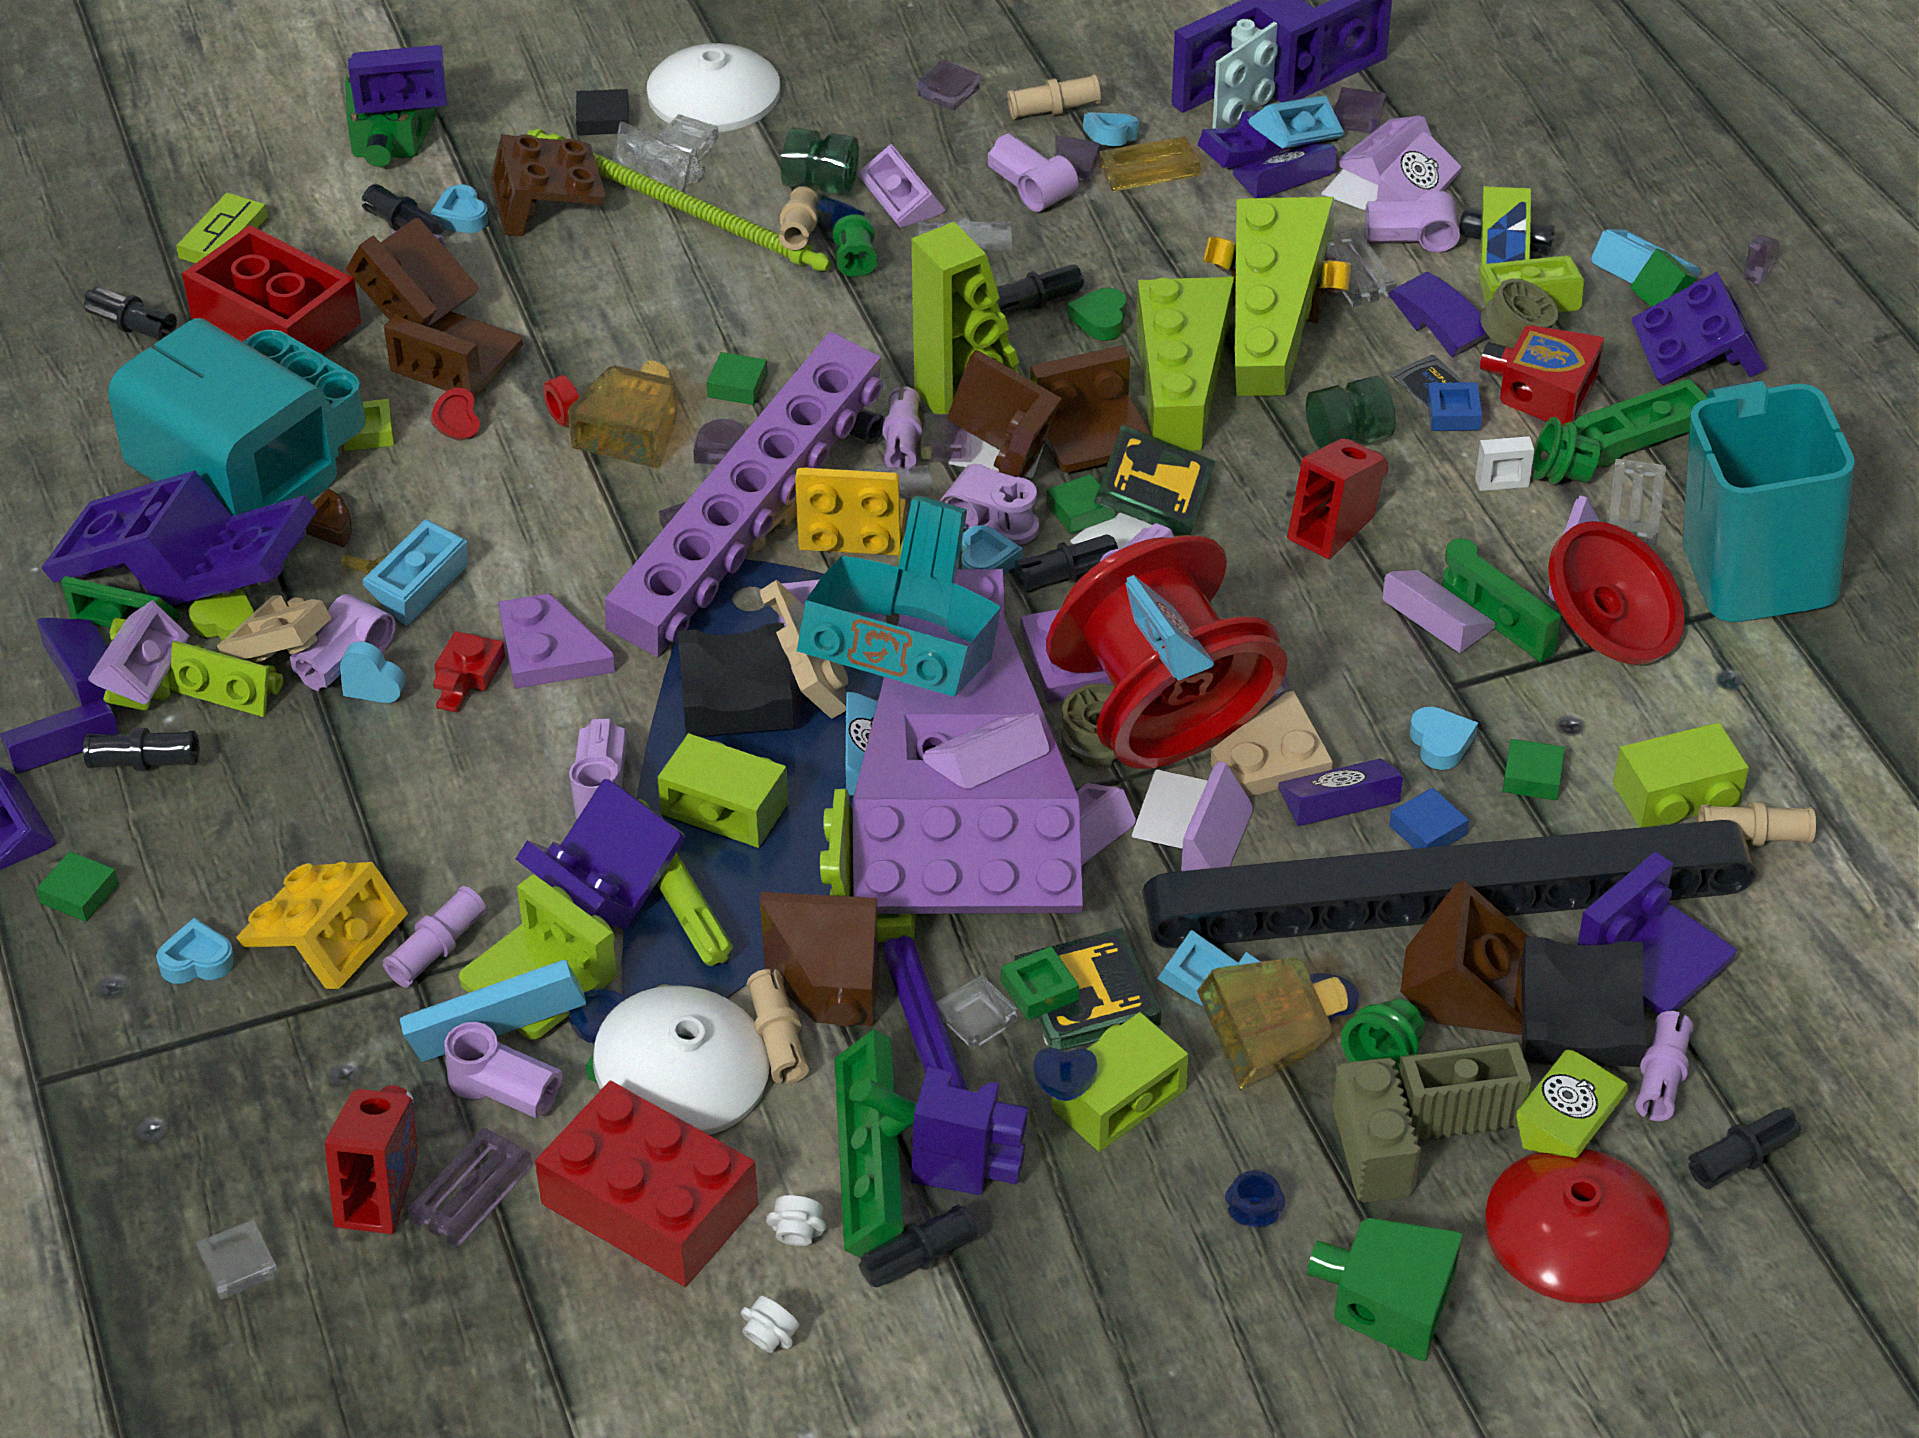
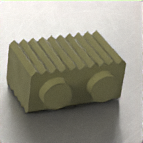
M1518 1041L1400 1056L1401 1064H1399L1398 1079L1401 1080V1088L1404 1090L1403 1098L1407 1099L1406 1107L1410 1109L1409 1117L1412 1118V1127L1415 1128L1414 1136L1425 1141L1429 1138H1436L1438 1140L1442 1134L1450 1138L1453 1133L1462 1136L1465 1131L1473 1135L1476 1130L1485 1133L1487 1130L1496 1132L1499 1127L1508 1130L1511 1125L1519 1128L1517 1111L1528 1098L1531 1077Z
M1390 1058L1342 1063L1336 1067V1082H1334L1335 1089L1333 1090L1335 1096L1332 1097L1334 1101L1332 1108L1357 1200L1363 1203L1410 1197L1415 1192L1421 1147L1417 1146L1418 1138L1414 1136L1415 1128L1412 1127V1118L1409 1117L1410 1109L1406 1107L1407 1099L1403 1098L1404 1090L1401 1088V1080L1398 1079L1399 1071L1395 1069L1396 1062Z

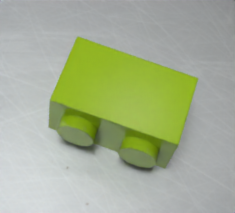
M1720 722L1620 746L1613 785L1639 828L1663 824L1670 825L1682 819L1698 816L1700 805L1723 807L1741 805L1749 767Z
M689 733L657 777L661 815L757 848L761 846L789 804L786 766L775 763L768 758L758 757L728 747L718 741H710Z
M1139 1012L1122 1025L1116 1024L1111 1026L1103 1033L1099 1041L1079 1055L1073 1054L1068 1056L1058 1065L1052 1073V1110L1100 1152L1186 1091L1188 1053Z

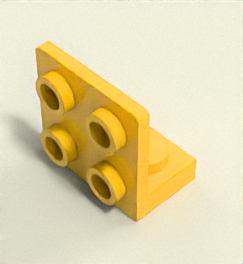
M798 468L796 470L795 486L799 550L899 555L906 519V499H900V479L897 473Z
M342 861L335 864L321 865L306 863L298 866L285 877L283 881L285 886L272 900L261 904L252 911L248 917L250 923L236 938L242 947L295 946L325 989H340L407 916L408 912L373 862L346 863Z

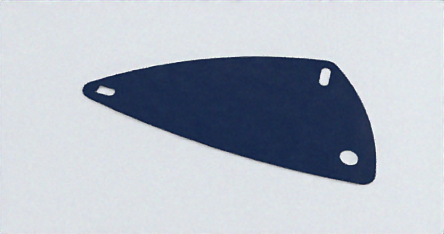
M744 559L742 565L735 573L728 572L721 580L712 602L706 608H698L690 618L687 630H698L714 635H734L758 629L765 624L779 623L778 613L772 607L765 605L756 611H743L733 604V595L745 587H758L762 589L775 580H778L781 584L819 580L824 574L799 567ZM899 614L885 615L886 623L898 626ZM677 642L673 646L650 728L637 799L646 801L651 810L684 833L685 840L677 853L731 941L733 949L729 953L730 959L724 964L719 962L713 966L704 964L656 883L628 928L623 931V1001L639 992L655 988L661 984L701 988L728 998L745 986L752 974L764 970L760 912L761 892L830 895L832 885H823L821 880L820 853L823 850H829L830 842L826 841L824 832L825 808H833L835 789L846 788V711L831 719L804 695L792 672L788 657L794 728L698 736L710 741H718L728 747L758 757L768 758L775 763L786 766L789 804L761 846L757 848L661 815L657 777L686 737L679 643ZM842 665L848 676V685L845 686L846 692L858 693L878 701L884 676ZM929 745L923 749V752L925 753V751L936 747V745ZM849 795L851 805L853 806L854 795Z

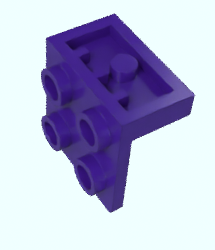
M441 45L355 52L351 58H348L355 114H381L392 110L414 108L425 110L435 106L447 105Z
M1717 271L1632 318V323L1653 373L1661 385L1668 383L1723 352L1731 365L1739 361L1749 377L1767 369L1739 305Z
M604 779L561 844L552 842L550 847L546 848L527 840L515 859L551 887L558 886L570 896L573 903L591 917L593 915L599 916L607 924L626 930L684 842L685 835L618 784L609 779Z
M1655 851L1583 911L1577 945H1605L1621 941L1643 942V1004L1659 1015L1666 1011H1677L1734 960L1736 949L1668 903L1672 894V890L1668 887L1673 863Z

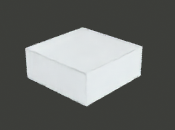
M1530 436L1480 440L1475 476L1479 491L1529 487L1534 447Z

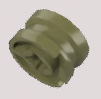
M1514 278L1502 281L1493 294V299H1490L1480 314V323L1485 333L1495 343L1514 348L1524 327L1533 325L1552 328L1558 319V309L1545 291L1533 283Z
M1103 683L1087 684L1075 689L1065 698L1062 707L1063 726L1061 729L1063 749L1070 758L1075 755L1082 758L1083 765L1107 767L1112 766V760L1117 759L1113 751L1101 744L1096 733L1099 714L1103 704L1115 688L1113 685Z

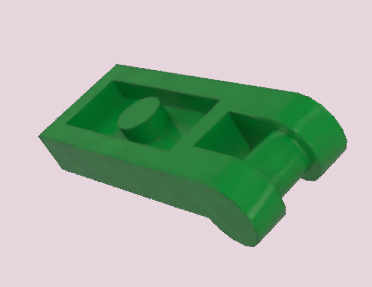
M1689 378L1584 414L1574 423L1577 427V434L1599 441L1601 450L1598 464L1602 467H1607L1614 464L1622 454L1689 432L1690 413L1693 407L1700 401L1707 399V396Z
M1463 538L1451 540L1447 544L1445 562L1449 567L1443 572L1441 586L1496 623L1494 629L1539 662H1543L1555 654L1561 615L1554 611L1550 605L1542 602L1518 585L1511 577L1503 574L1477 555V546L1472 541Z

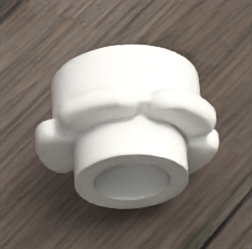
M781 1196L775 1201L774 1212L769 1213L766 1217V1223L776 1231V1239L789 1245H809L812 1243L813 1237L821 1236L826 1229V1223L822 1220L823 1206L819 1202L807 1197Z
M759 1296L750 1309L743 1307L741 1310L743 1319L748 1321L742 1332L755 1345L769 1353H773L778 1345L783 1349H789L792 1346L793 1341L791 1337L800 1324L782 1306L767 1297Z

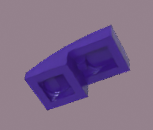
M1243 111L1237 127L1203 129L1197 144L1223 168L1247 165L1287 149H1282L1249 124L1248 120L1259 111Z
M1429 272L1411 279L1392 289L1389 293V297L1414 329L1418 331L1427 326L1451 358L1489 337L1480 323L1481 313L1461 293Z

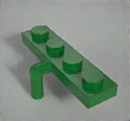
M872 1029L834 1058L844 1251L859 1258L864 1253L893 1239L904 1231L897 1136L914 1124V1112L917 1106L915 1102L894 1092L891 1038L875 1029Z

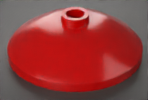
M1583 522L1573 526L1560 536L1550 553L1548 565L1549 581L1557 608L1572 631L1595 651L1627 664H1649L1668 654L1681 638L1684 628V606L1679 588L1671 572L1657 553L1633 533L1606 522Z
M1585 1148L1577 1158L1534 1152L1518 1159L1496 1179L1490 1190L1485 1210L1487 1239L1492 1252L1504 1269L1531 1290L1544 1296L1570 1303L1594 1304L1613 1301L1643 1287L1653 1278L1663 1263L1670 1236L1669 1218L1665 1205L1651 1183L1625 1162L1608 1154ZM1576 1198L1584 1199L1586 1201H1579Z

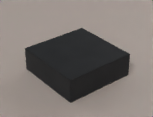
M628 89L576 91L577 136L628 134Z

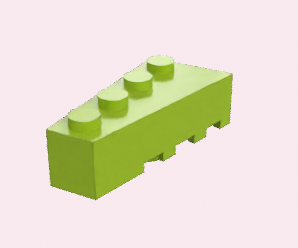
M1334 197L1236 199L1235 376L1237 396L1286 395L1301 344L1303 328L1311 310L1316 283L1321 275L1322 261H1324L1328 242L1330 243L1334 230Z
M955 221L911 238L914 390L918 392L920 399L944 424L950 423L947 418L968 359L975 350L986 354L1019 373L1017 369L1019 360L1016 350L1010 345L1006 331L1009 330L1006 317L998 306L997 301L1000 297L987 254Z
M1234 277L1138 280L1136 328L1149 432L1157 443L1178 451L1202 450L1211 411L1212 397L1217 386L1218 371L1225 351L1227 332H1229L1231 325Z

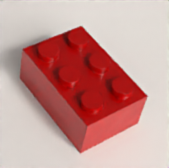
M248 225L182 273L191 319L203 318L242 342L259 331L278 330L321 354L362 323L355 279L251 225Z
M611 1080L535 1160L542 1205L685 1288L759 1205L755 1160Z

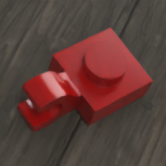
M455 631L434 664L436 674L433 683L434 688L443 690L436 703V708L457 713L462 707L470 688L486 691L505 659L504 641Z

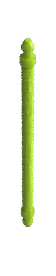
M532 129L527 132L528 135L537 138L565 139V137L556 133L547 135L542 129ZM593 153L599 175L643 193L709 224H713L718 228L727 230V232L751 241L756 245L765 247L770 251L789 258L791 263L800 267L810 265L813 270L818 272L827 271L831 267V262L827 256L821 252H813L812 246L809 244L798 250L785 248L779 240V234L742 219V217L733 215L728 211Z

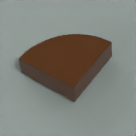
M327 488L313 504L317 512L305 528L306 534L344 548L352 534L350 512L343 498L338 493Z

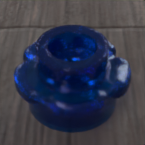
M1253 1170L1240 1174L1225 1194V1202L1229 1205V1216L1243 1226L1248 1225L1258 1228L1270 1226L1278 1220V1212L1282 1211L1285 1207V1197L1280 1190L1278 1182L1270 1174L1263 1171ZM1249 1202H1257V1203H1260V1204H1259V1205H1252V1204H1250Z

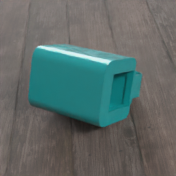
M195 318L188 321L155 343V349L149 347L125 363L115 372L108 388L109 402L125 463L154 482L195 470L231 516L303 495L309 501L313 500L324 492L337 476L338 472L335 458L339 456L337 448L358 434L366 423L359 379L350 371L281 331H259L242 342L203 318Z
M1760 380L1713 388L1708 391L1707 399L1697 403L1690 413L1683 549L1708 610L1720 620L1742 622L1818 609L1832 605L1840 596L1855 461L1843 432H1840L1841 428L1826 396L1814 386L1789 384L1767 388L1765 383Z

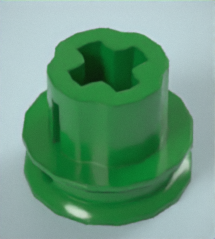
M1551 417L1540 431L1535 444L1531 469L1533 478L1542 479L1546 477L1550 484H1557L1563 477L1587 483L1591 479L1599 461L1601 450L1599 441L1577 434V427L1574 422L1561 424L1558 417ZM1543 451L1547 452L1546 460L1541 458Z
M1400 998L1386 1001L1383 1004L1367 1005L1358 1010L1355 1016L1346 1022L1341 1031V1045L1345 1057L1349 1062L1390 1058L1396 1062L1395 1069L1400 1071V1056L1419 1054V1042L1425 1034V1022L1414 1005Z

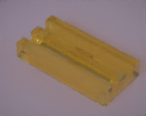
M1186 136L1099 152V166L1101 170L1104 169L1106 180H1110L1112 191L1200 176V162Z

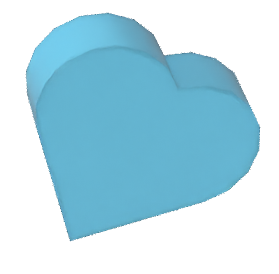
M1088 112L1084 114L1083 130L1097 143L1121 146L1125 145L1126 141L1138 138L1140 122L1136 117L1127 114Z
M458 184L446 189L430 213L443 222L444 229L457 232H479L485 229L489 223L486 203L479 200L476 190L468 185Z
M973 526L963 533L961 569H1003L1004 575L1015 567L1016 560L1023 559V548L989 526Z
M359 641L351 643L341 658L340 672L343 696L380 703H391L399 698L406 683L405 674L399 666L386 661L383 653L376 646Z
M1433 706L1423 707L1413 713L1409 734L1411 740L1420 746L1422 761L1431 768L1445 770L1455 767L1461 761L1477 735L1478 722Z
M196 918L190 920L159 948L156 956L161 976L173 984L190 982L197 977L204 980L222 978L232 970L235 963L230 941Z

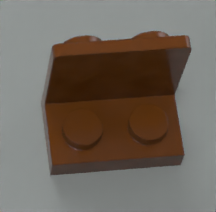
M501 134L490 180L504 235L523 236L527 218L534 217L536 199L602 205L604 203L605 192L592 147L589 143L576 139L555 140L537 138L528 134L519 136Z
M414 218L382 242H379L374 235L358 246L345 269L389 320L396 315L427 327L433 326L473 297L479 289L475 281L419 218Z
M455 312L449 313L431 327L396 315L384 325L391 372L445 391L453 388H465L473 394L474 398L523 346L521 335Z
M1124 345L1030 365V380L1062 398L1045 439L1062 472L1067 473L1114 462L1126 433H1134L1155 441L1129 396L1130 356ZM1138 449L1139 452H1137V453H1136V452H1133V450H1132L1131 454H1132V453H1135L1137 456H1140V455H1141L1140 451H1142V450H1141V449Z
M975 350L968 359L947 418L953 424L1000 450L993 464L994 467L999 469L1000 473L1025 478L1038 459L1062 398L986 354Z

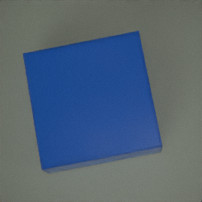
M1478 382L1428 383L1427 403L1431 431L1481 430L1482 410Z
M1432 787L1392 810L1389 826L1414 849L1449 846L1467 835L1469 819Z

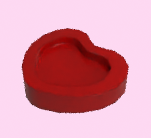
M453 388L442 394L435 403L430 415L432 425L440 433L454 440L473 438L480 427L479 418L473 412L475 401L473 394L465 388Z

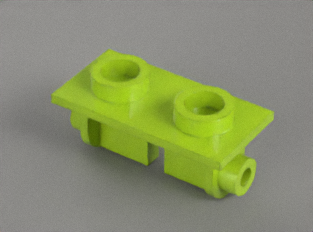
M175 640L172 642L170 691L257 716H266L267 696L270 693H279L283 684V675L276 673L274 666H264L207 650L200 645L193 646Z

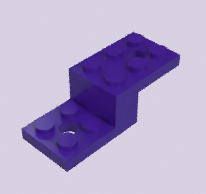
M1241 0L1175 30L1171 105L1184 113L1214 99L1216 61L1233 50L1232 29L1242 19L1253 21L1255 27L1261 30L1273 22L1278 23L1276 38L1278 50L1274 67L1275 90L1272 97L1280 103L1303 99L1387 59L1392 0H1330L1315 8L1304 0Z
M193 470L89 501L41 569L55 583L62 581L64 576L83 579L94 571L108 567L118 569L126 565L151 596L160 597L171 606L180 603L190 605L203 597L218 593L227 595L240 587L255 583L265 585L274 580L284 568L282 563L291 549L298 545L306 536L305 528L317 510L309 499L303 495L231 516L199 474Z

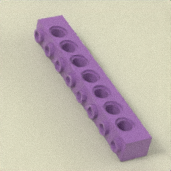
M830 331L605 598L606 630L656 657H659L671 642L677 643L678 631H687L690 618L698 608H706L712 602L721 580L728 572L735 573L740 568L746 557L748 547L756 538L762 539L767 535L780 508L784 504L790 505L796 499V470L798 468L821 469L829 455L830 447L838 438L844 439L848 436L855 424L858 413L865 405L870 407L875 403L883 387V380L879 379L881 357Z

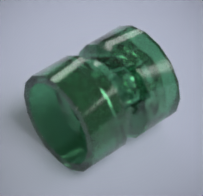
M792 127L786 136L782 151L780 169L782 184L787 187H808L811 189L815 184H818L821 192L848 196L851 193L857 175L859 162L858 139L855 136L830 133L823 139L817 130Z
M1377 375L1348 382L1345 390L1341 386L1335 385L1311 391L1306 397V419L1310 434L1318 450L1341 438L1349 439L1353 442H1356L1357 439L1360 443L1366 444L1390 438L1395 432L1396 416L1392 396L1383 379Z

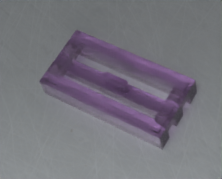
M483 1127L408 1207L410 1221L418 1226L423 1222L426 1223L430 1233L437 1237L442 1233L445 1234L448 1243L458 1248L533 1166L531 1153ZM491 1149L496 1150L492 1154V1156L479 1168L478 1171L474 1170L470 1173V1175L461 1183V1189L440 1210V1212L436 1211L435 1209L441 1204V1202L468 1175V1173L481 1161V1159Z

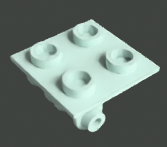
M1242 19L1232 29L1233 50L1216 61L1212 129L1230 128L1238 124L1243 111H1254L1261 105H1265L1272 98L1275 90L1274 67L1278 50L1276 44L1278 23L1273 22L1261 30L1255 27L1253 21Z

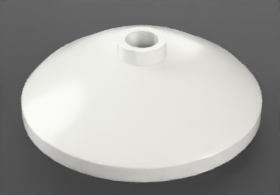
M722 43L701 44L677 51L663 60L649 76L647 81V97L654 113L675 127L704 133L726 132L749 126L769 114L776 106L780 97V79L776 69L769 61L747 48Z
M690 986L656 987L639 992L621 1002L603 1021L597 1033L593 1054V1068L600 1090L611 1080L708 1135L734 1126L751 1113L760 1101L766 1088L770 1062L763 1037L756 1032L754 1020L741 1007L717 993ZM679 1036H687L693 1039L685 1040L680 1038Z

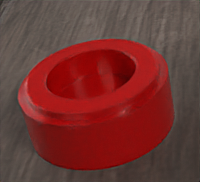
M559 375L545 381L543 396L548 411L555 422L566 427L582 420V404L572 382L565 375Z

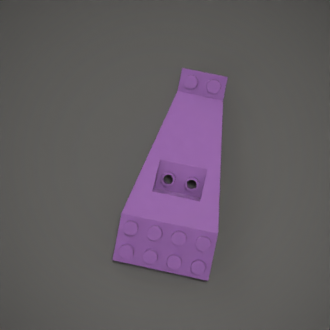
M957 569L955 584L1001 607L992 659L955 697L884 677L853 796V897L877 898L878 914L1081 913L1083 900L1079 797L1004 618L1003 569ZM899 614V627L965 646L970 644L947 632V628ZM1033 712L1034 714H1039L1049 744V752L971 789H964L928 766L922 756L925 754L923 749L929 745L938 746L1003 716Z

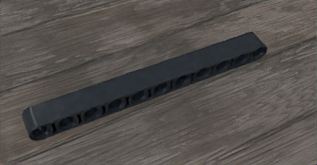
M1714 820L1167 872L1149 879L1143 887L1142 894L1152 941L1164 948H1179L1191 930L1212 945L1422 925L1426 923L1453 886L1463 880L1470 884L1505 916L1587 909L1655 851L1673 863L1668 887L1672 890L1670 900L1738 893L1748 888L1754 882L1757 872L1741 827L1731 820Z

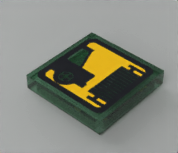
M1121 425L1094 502L1151 525L1158 523L1170 528L1172 533L1179 536L1190 535L1194 528L1215 461Z
M1122 928L1052 946L1079 984V1000L1036 1018L1051 1053L1097 1042L1108 1028L1116 1024L1122 1025L1139 1012L1156 1026L1161 1025V1009ZM1045 948L1015 955L1014 961Z

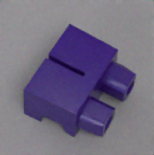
M928 1066L914 1112L911 1183L982 1195L986 1178L1017 1185L1025 1156L1026 1144L1022 1142L1026 1131L1029 1107L998 1101L999 1083H987L980 1087L978 1093L951 1087L952 1072Z

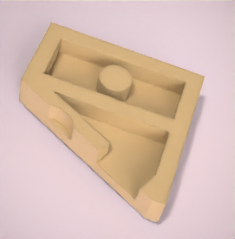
M775 580L760 590L762 601L784 618L787 626L777 631L776 634L784 652L789 658L792 672L801 692L833 719L846 711L845 686L848 685V676L843 666L839 663L797 652L804 605L778 580Z
M275 595L221 641L217 648L221 654L243 660L249 658L250 662L253 663L261 662L274 655L277 651L285 649L288 650L289 654H295L313 645L318 639L316 633L332 618L322 600L310 599L304 601L303 598L294 597L287 601L289 605L287 607L283 597Z
M1294 690L1284 693L1211 749L1212 768L1215 764L1217 765L1218 761L1227 763L1247 797L1279 790V782L1332 770L1333 766L1330 755Z

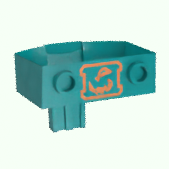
M917 495L911 501L898 567L862 558L841 556L820 578L805 601L797 652L955 697L992 659L1001 609L994 602L955 584L967 509ZM850 612H868L883 615L896 613L943 626L947 628V632L970 644L965 646Z

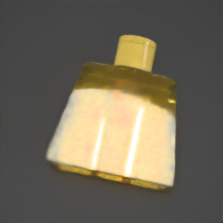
M657 361L645 362L640 371L617 365L608 367L568 409L572 448L659 469L677 420L675 382L669 378L670 375L667 368Z
M1295 957L1213 969L1197 990L1240 1091L1253 1086L1318 1049L1332 1033L1331 1023L1327 1016L1344 1011L1348 1006L1345 988L1337 977L1312 983L1304 963Z

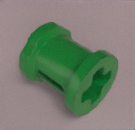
M852 214L844 216L833 227L834 242L839 247L836 252L837 268L843 274L850 277L865 276L871 273L877 266V251L871 244L875 236L874 226L867 217Z

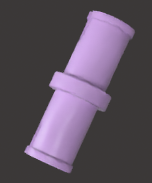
M905 386L903 388V400H900L899 387L891 391L889 395V415L883 422V436L887 441L884 462L890 470L895 472H901L903 458H905L906 472L914 468L916 464V443L922 436V422L918 417L920 396L916 390Z
M461 886L457 893L431 917L423 916L415 924V932L390 956H387L382 961L386 973L400 986L409 987L439 956L447 957L455 949V941L473 923L487 913V907L482 898L469 887Z
M1666 1011L1657 1016L1651 1047L1645 1050L1640 1063L1641 1072L1644 1076L1635 1106L1639 1114L1644 1117L1647 1114L1650 1099L1653 1100L1654 1104L1649 1119L1652 1121H1664L1673 1115L1678 1085L1686 1079L1689 1069L1688 1058L1685 1055L1689 1038L1693 1031V1023L1685 1015L1681 1020L1679 1032L1676 1031L1675 1028L1680 1013L1677 1011Z

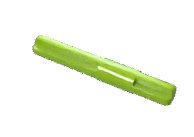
M638 799V800L641 801L643 804H645L647 807H649V805L647 804L646 801H644V800H642V799ZM676 853L658 880L657 885L704 964L713 966L718 962L724 964L730 959L729 953L733 949V945L678 853Z

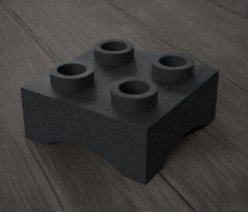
M784 623L765 624L758 629L734 635H714L698 630L678 631L686 736L688 733L695 736L794 728L788 660L776 634L777 631L784 628Z
M1525 937L1521 957L1522 1054L1525 1062L1556 1063L1564 1051L1568 1049L1583 1055L1597 1065L1640 1067L1646 1049V1025L1643 1007V942L1621 941L1605 945H1573L1557 942L1546 937Z

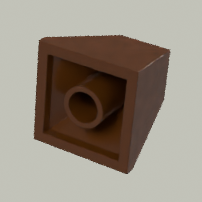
M1463 880L1453 886L1406 947L1400 992L1410 1003L1420 1008L1437 1024L1521 1035V957L1525 937L1529 936Z
M761 892L760 912L764 969H770L773 983L772 973L774 970H779L783 975L786 995L815 1023L835 1024L838 1026H873L880 974L877 898Z

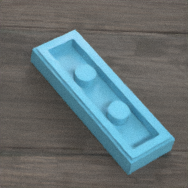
M561 960L405 1015L400 1018L403 1036L420 1061L424 1062L445 1054L444 1041L446 1036L455 1026L466 1022L482 1023L493 1029L496 1036L586 1005L583 989L567 960Z

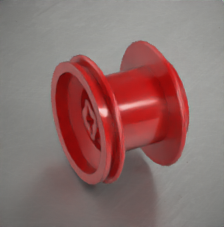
M1183 535L1170 538L1147 539L1129 545L1108 556L1091 568L1073 586L1052 621L1046 637V653L1050 662L1058 669L1071 673L1105 671L1115 688L1103 704L1097 720L1096 733L1101 744L1113 751L1117 759L1125 766L1136 769L1167 766L1209 749L1253 718L1272 698L1286 674L1288 663L1286 653L1280 645L1277 629L1269 621L1259 617L1246 616L1220 619L1210 604L1224 579L1227 558L1224 549L1215 540L1205 536ZM1133 575L1168 601L1191 631L1188 633L1200 642L1211 657L1214 666L1179 681L1173 678L1161 661L1158 652L1154 651L1134 622L1125 584L1127 582L1126 578Z

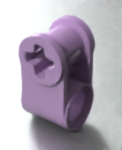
M980 464L967 465L939 501L967 509L964 530L979 525L989 526L1017 545L1031 542L1040 531L1039 520L1033 513V506L1037 500L1036 486L1025 478L1000 473Z

